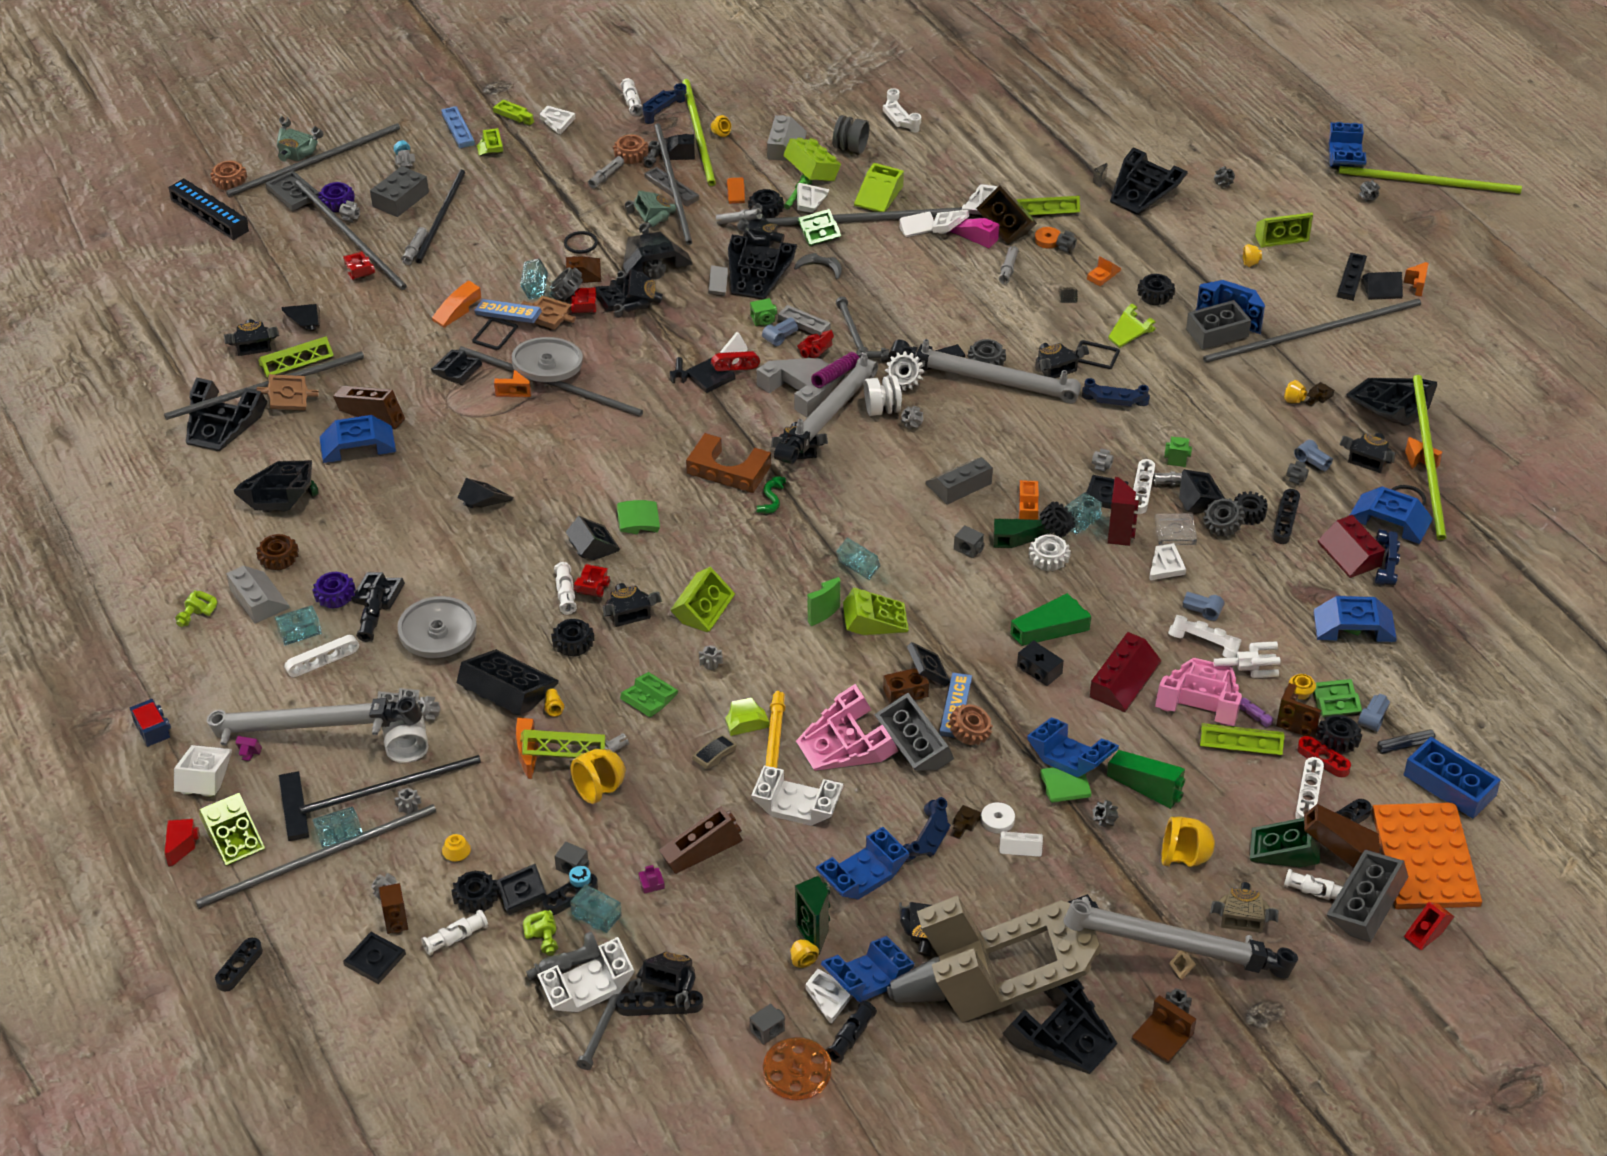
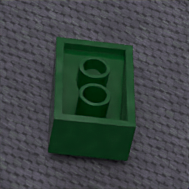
M1304 818L1252 828L1250 860L1251 862L1297 868L1320 864V842L1305 832Z

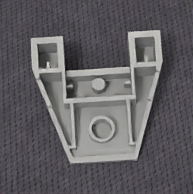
M820 358L768 361L756 369L757 386L768 393H771L784 383H788L799 390L794 393L795 410L807 418L827 398L832 389L837 387L844 374L824 387L817 388L812 384V375L829 365Z

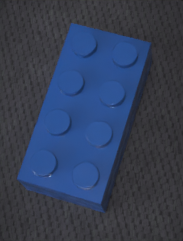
M1430 737L1407 759L1404 771L1405 777L1445 802L1455 804L1458 810L1472 819L1497 796L1501 779L1433 737Z

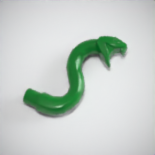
M774 477L764 485V493L773 504L757 505L756 513L770 514L779 508L780 500L771 491V488L783 489L782 484H786L785 477Z

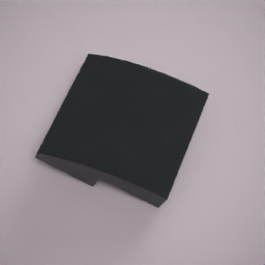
M611 280L610 286L596 287V297L606 311H614L613 307L615 304L624 306L622 304L623 284L620 285L617 284L616 280Z
M451 350L431 371L441 378L463 384L482 365V361L480 358L467 357L465 351Z
M367 572L355 591V596H352L351 599L353 602L365 605V601L370 594L368 592L371 585H379L386 590L385 596L382 597L381 609H390L405 582L403 578H386L383 572Z

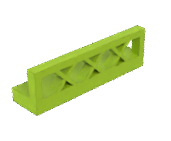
M1080 196L1016 199L1029 215L1080 212Z
M325 336L262 356L258 362L260 367H263L266 378H268L269 374H281L331 358L334 355L328 338ZM326 347L328 354L323 356L316 353L317 349ZM307 352L312 354L310 360L307 361L299 358L301 354ZM291 357L296 359L292 366L282 363L283 360ZM272 363L279 365L277 370L269 372L267 365Z
M1202 723L1200 746L1282 755L1285 735L1279 731Z
M524 729L521 732L520 741H523L522 755L576 758L583 754L581 753L583 750L585 752L589 751L586 748L587 746H600V749H605V735ZM528 742H538L541 745L537 750H527ZM546 744H559L561 748L557 752H552ZM568 744L579 745L582 749L577 753H571L566 746Z

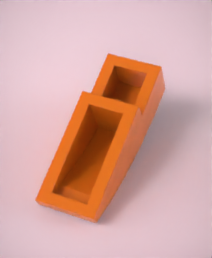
M468 280L443 302L433 315L432 320L444 328L468 313L469 306L481 299L480 287Z
M1020 480L1019 519L1038 520V481Z
M517 718L516 741L519 760L527 778L532 779L537 756L522 755L523 741H520L521 732L524 729L535 730L534 719ZM528 742L527 750H537L539 748L538 742Z

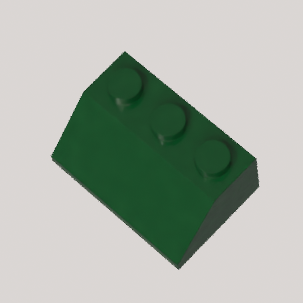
M816 876L795 885V926L805 940L818 947L820 955L829 931L830 889L826 882L823 883L820 877Z

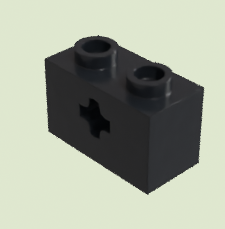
M1034 640L1018 652L1017 667L1046 686L1063 674L1064 660Z

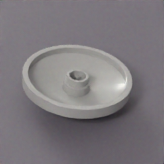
M540 337L527 340L519 344L512 353V366L514 370L527 379L539 382H556L568 379L577 374L583 364L582 352L575 344L554 337Z
M445 596L430 597L412 604L403 612L398 621V634L402 645L411 653L426 658L447 657L460 652L472 642L477 631L476 616L470 606L459 599Z

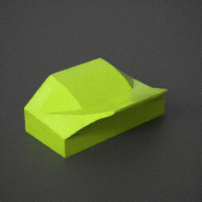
M499 129L482 130V139L477 144L479 156L487 153H502L503 145Z
M752 697L731 702L729 713L725 717L730 736L769 728V720L765 710L759 707Z

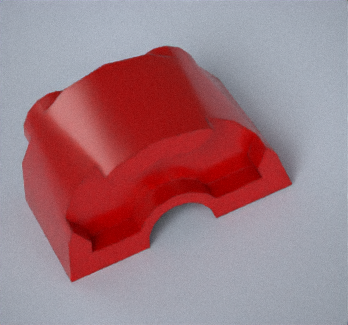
M363 252L343 256L345 265L351 271L348 272L351 280L375 273L374 265L370 263L369 257H365Z
M596 287L578 288L575 291V295H572V313L596 312Z
M828 330L820 334V336L818 334L809 335L797 345L800 354L804 358L819 357L833 345L832 339L834 334L832 330Z
M586 564L582 570L581 578L578 577L574 583V591H577L579 594L602 598L604 588H608L610 584V576H607L608 568Z

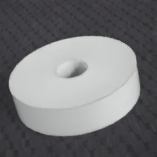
M991 803L982 810L981 823L986 830L999 834L1002 831L1007 832L1011 830L1014 826L1015 813L1007 804Z

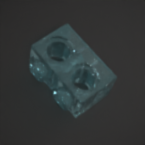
M1086 492L1065 506L1068 508V512H1072L1071 516L1075 517L1074 521H1076V524L1071 530L1074 534L1085 530L1102 515V502Z
M353 806L312 819L322 848L363 835L358 815Z

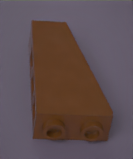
M342 386L333 395L339 411L353 416L373 415L391 425L392 429H396L405 419L393 390Z
M1316 804L1304 814L1305 832L1354 868L1364 850L1380 854L1378 833L1319 804Z
M720 806L663 846L659 851L672 871L677 874L742 842L743 839L739 834L742 830L735 822L736 819L730 811L726 812Z

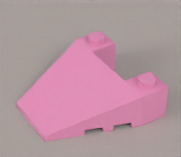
M1192 658L1181 665L1180 670L1175 669L1170 676L1166 675L1162 678L1155 707L1163 711L1174 712L1178 703L1216 712L1215 722H1219L1224 726H1234L1238 718L1242 695L1238 692L1239 686L1236 684V677L1231 666L1214 667V662Z
M856 684L840 693L834 699L833 705L821 713L822 717L816 723H812L796 740L815 771L882 762L899 751L883 725L864 735L855 720L871 711L870 706Z

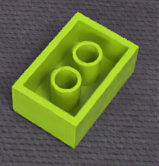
M799 137L797 139L790 138L783 155L810 180L835 181L841 163L836 160L835 156L828 153L826 148L819 145L818 141L812 138L809 140Z

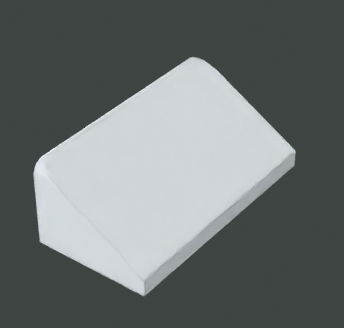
M931 212L900 218L899 228L905 237L933 231L932 225L934 220Z
M736 332L720 353L745 352L748 348L741 335ZM739 358L734 359L732 364H736Z
M1002 831L999 852L1001 854L1040 857L1042 855L1043 835Z

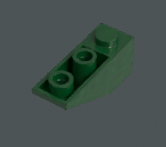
M994 519L993 548H1015L1035 541V538L1042 535H1050V530L1044 528L1045 525H1042V520Z

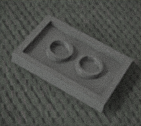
M293 170L265 183L266 189L292 211L313 202L295 184L296 180L300 179L317 197L319 196V192Z

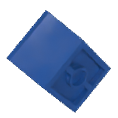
M1330 122V167L1348 166L1364 168L1367 161L1366 152L1362 150L1363 124Z
M1225 280L1200 284L1196 310L1235 300L1251 320L1250 331L1258 334L1261 333L1265 304L1256 290Z
M373 415L335 420L320 435L323 463L340 461V449L376 444L378 455L396 452L392 426Z
M1383 486L1361 494L1350 513L1363 525H1366L1370 517L1374 516L1403 526L1402 538L1418 544L1421 543L1433 521L1432 516L1418 498Z
M1335 596L1313 611L1317 640H1337L1339 630H1375L1376 641L1396 642L1397 640L1392 611L1376 597Z
M1052 717L1027 735L1028 741L1045 764L1075 777H1079L1096 768L1119 749V745L1102 738L1091 747L1068 738V724Z
M881 827L866 836V848L841 863H838L834 857H831L816 866V870L842 897L860 899L893 879L909 857V852L884 827Z
M887 936L872 941L865 956L846 963L839 955L821 962V965L858 1002L888 991L887 987L891 986L890 981L910 971L915 964Z

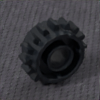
M758 190L749 197V210L759 203L763 208L760 214L764 215L765 218H775L780 212H783V197H780V194L774 190Z
M1149 274L1143 280H1140L1137 288L1138 296H1141V299L1147 304L1163 305L1168 303L1170 299H1173L1175 284L1165 275Z
M579 619L562 621L556 628H553V634H551L553 648H557V652L572 657L588 652V649L593 647V641H595L593 628H589V623Z
M1343 715L1325 717L1324 721H1320L1316 732L1318 734L1317 739L1320 740L1321 744L1326 745L1328 749H1332L1337 753L1354 751L1355 747H1359L1363 735L1358 724L1351 718Z
M475 870L466 872L461 877H458L457 883H453L454 889L451 892L454 904H458V909H463L466 913L476 914L478 910L485 912L490 907H493L494 901H498L499 888L497 880H493L492 875L486 874L485 871Z

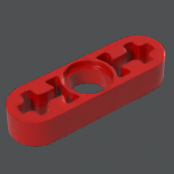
M754 351L717 353L712 357L711 364L717 371L748 370L756 368L760 364V358ZM739 358L736 364H732L734 359Z
M1303 736L1299 739L1297 747L1299 754L1307 759L1311 757L1319 758L1324 763L1323 769L1337 777L1342 778L1349 775L1351 762L1332 749H1328L1326 745H1322L1321 742L1310 736ZM1325 754L1329 756V759H1322L1319 755Z

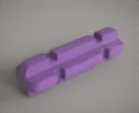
M1242 698L1240 703L1241 710H1246L1248 715L1265 727H1269L1273 723V717L1269 714L1265 715V711L1254 703L1250 704L1251 701L1247 698Z

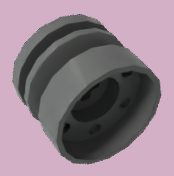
M839 116L833 131V147L836 149L841 148L842 150L849 148L850 152L863 153L869 138V121L858 118L854 121L852 117Z

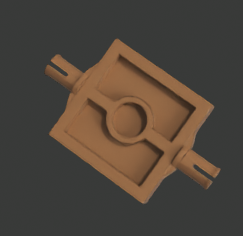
M543 295L533 303L525 300L521 303V305L540 307L542 312L534 323L554 330L561 322L568 321L574 323L576 319L575 316L568 315L572 311L571 304Z
M269 374L268 387L256 388L257 391L267 394L269 409L306 410L307 397H318L319 394L318 390L307 389L305 376Z

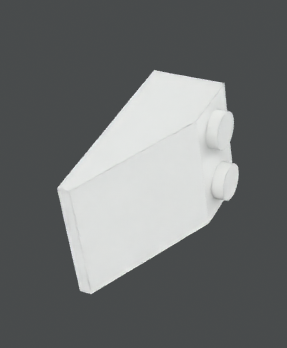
M191 745L174 768V791L186 795L196 793L205 797L215 795L221 787L232 749Z

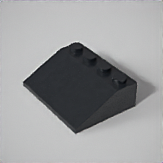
M497 649L462 661L456 681L465 690L473 691L479 694V697L494 702L495 705L510 710L515 715H522L531 711L546 696V691L553 689L559 682V680Z

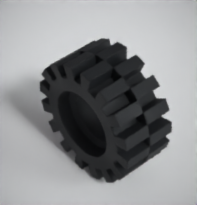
M1245 491L1243 494L1239 493L1234 499V502L1238 501L1239 506L1242 505L1245 525H1248V522L1251 525H1254L1255 522L1259 524L1260 521L1263 522L1264 518H1266L1267 500L1266 498L1264 499L1263 495L1258 496L1259 493L1257 492L1252 494V491H1249V494H1247Z
M1054 501L1040 513V520H1042V525H1045L1044 528L1046 530L1049 529L1051 534L1059 535L1060 538L1065 537L1075 527V517L1071 516L1072 512H1068L1067 507L1064 508L1063 504L1059 505L1058 502L1054 503Z

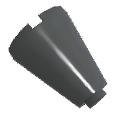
M935 957L890 981L891 986L887 987L890 1000L894 999L896 1003L948 1001L936 982L932 964L940 961L939 957Z

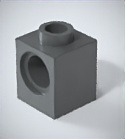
M964 525L954 536V550L974 558L984 549V534Z
M566 841L554 856L556 870L568 875L571 869L576 866L589 867L587 850Z
M771 1003L749 1017L750 1031L763 1045L785 1031V1016L780 1009H776Z

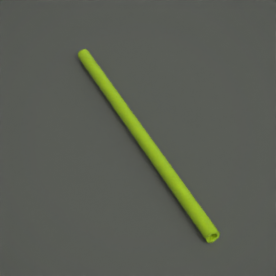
M684 79L682 83L687 87L685 96L709 186H714L716 181L690 80Z
M1340 166L1339 174L1516 194H1521L1522 190L1520 185Z
M1415 375L1413 382L1436 536L1438 540H1445L1446 531L1423 380L1421 375Z

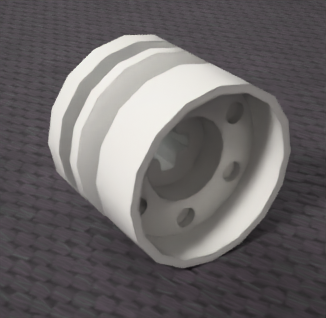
M896 375L890 376V382L888 377H883L882 385H880L878 378L865 379L864 396L869 416L882 415L884 406L888 414L892 413V408L895 413L901 412L902 393Z
M423 716L419 722L413 725H407L403 720L390 722L389 727H382L386 754L391 760L398 763H409L422 758L427 753L429 745Z

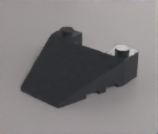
M196 377L190 391V405L217 397L219 390L214 382ZM245 388L237 406L220 403L189 413L186 443L188 445L221 451L261 418L267 405V400L263 393Z
M1078 979L1044 991L1058 1007L1042 1025L1024 1009L1002 1033L1020 1050L1088 1074L1118 1044L1104 1020L1099 1018L1094 1009V1003L1092 1000L1089 1001L1083 991L1085 988Z

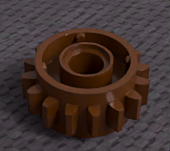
M274 534L266 537L260 542V547L256 548L257 559L260 561V565H264L265 568L271 570L286 569L296 562V557H299L298 544H296L295 539L291 540L290 536L283 534Z

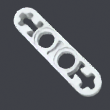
M1149 459L1141 460L1138 464L1133 490L1136 491L1135 500H1139L1142 503L1138 506V511H1134L1136 514H1143L1148 508L1155 471V463ZM1140 479H1147L1148 481L1142 482ZM1144 491L1146 494H1139L1137 492Z
M346 635L289 659L285 663L284 668L289 676L297 677L353 654L358 650L359 643L353 635ZM335 649L332 654L327 655L329 651ZM313 657H317L315 661L309 662Z
M1311 757L1305 762L1295 814L1296 819L1304 818V808H1308L1309 811L1317 804L1324 763L1319 758ZM1312 766L1316 767L1315 773L1311 772ZM1313 780L1316 782V785H1309L1306 781ZM1305 795L1312 796V797H1313V800H1311V801L1305 800V799L1303 798V796H1305Z

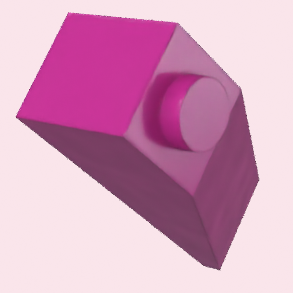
M986 218L965 219L950 230V232L990 248L998 241L999 224Z

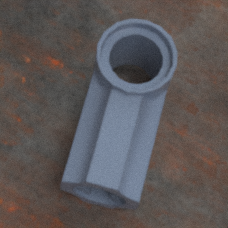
M790 317L776 326L767 325L763 329L762 337L774 346H779L783 343L785 337L798 330V325Z
M1313 440L1305 441L1294 450L1297 460L1300 462L1308 461L1324 472L1329 469L1333 462V458L1320 451L1318 445Z
M1191 592L1186 593L1183 601L1184 608L1200 612L1203 617L1211 621L1218 619L1225 604L1220 596L1211 595L1207 598Z
M1385 695L1373 696L1367 709L1364 708L1362 710L1358 725L1375 732L1379 731L1384 715L1390 705V701Z

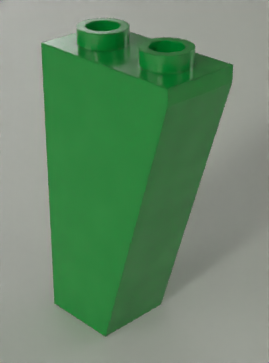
M1066 593L1011 620L1010 634L1021 646H1024L1033 640L1035 642H1042L1090 630L1091 615L1079 605L1076 599H1073Z
M1118 750L1108 762V777L1170 809L1175 803H1179L1184 795L1182 787L1186 779L1184 778L1185 769L1122 750Z

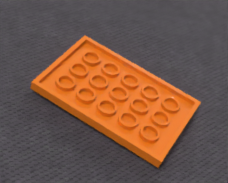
M1418 803L1372 806L1373 819L1376 831L1379 834L1382 855L1403 860L1409 876L1394 901L1395 909H1424L1428 902L1438 903L1443 908L1481 907L1482 898L1458 809L1455 804Z

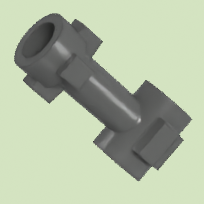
M651 141L649 143L648 149L650 153L647 157H644V164L647 167H652L656 163L655 157L660 155L661 149L658 141Z
M862 346L856 351L859 358L862 356V352L866 351L868 358H881V361L889 360V349L881 348V351H868L867 347Z

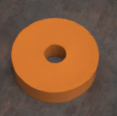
M1042 227L1035 232V243L1042 248H1055L1059 246L1056 242L1061 232L1053 227Z

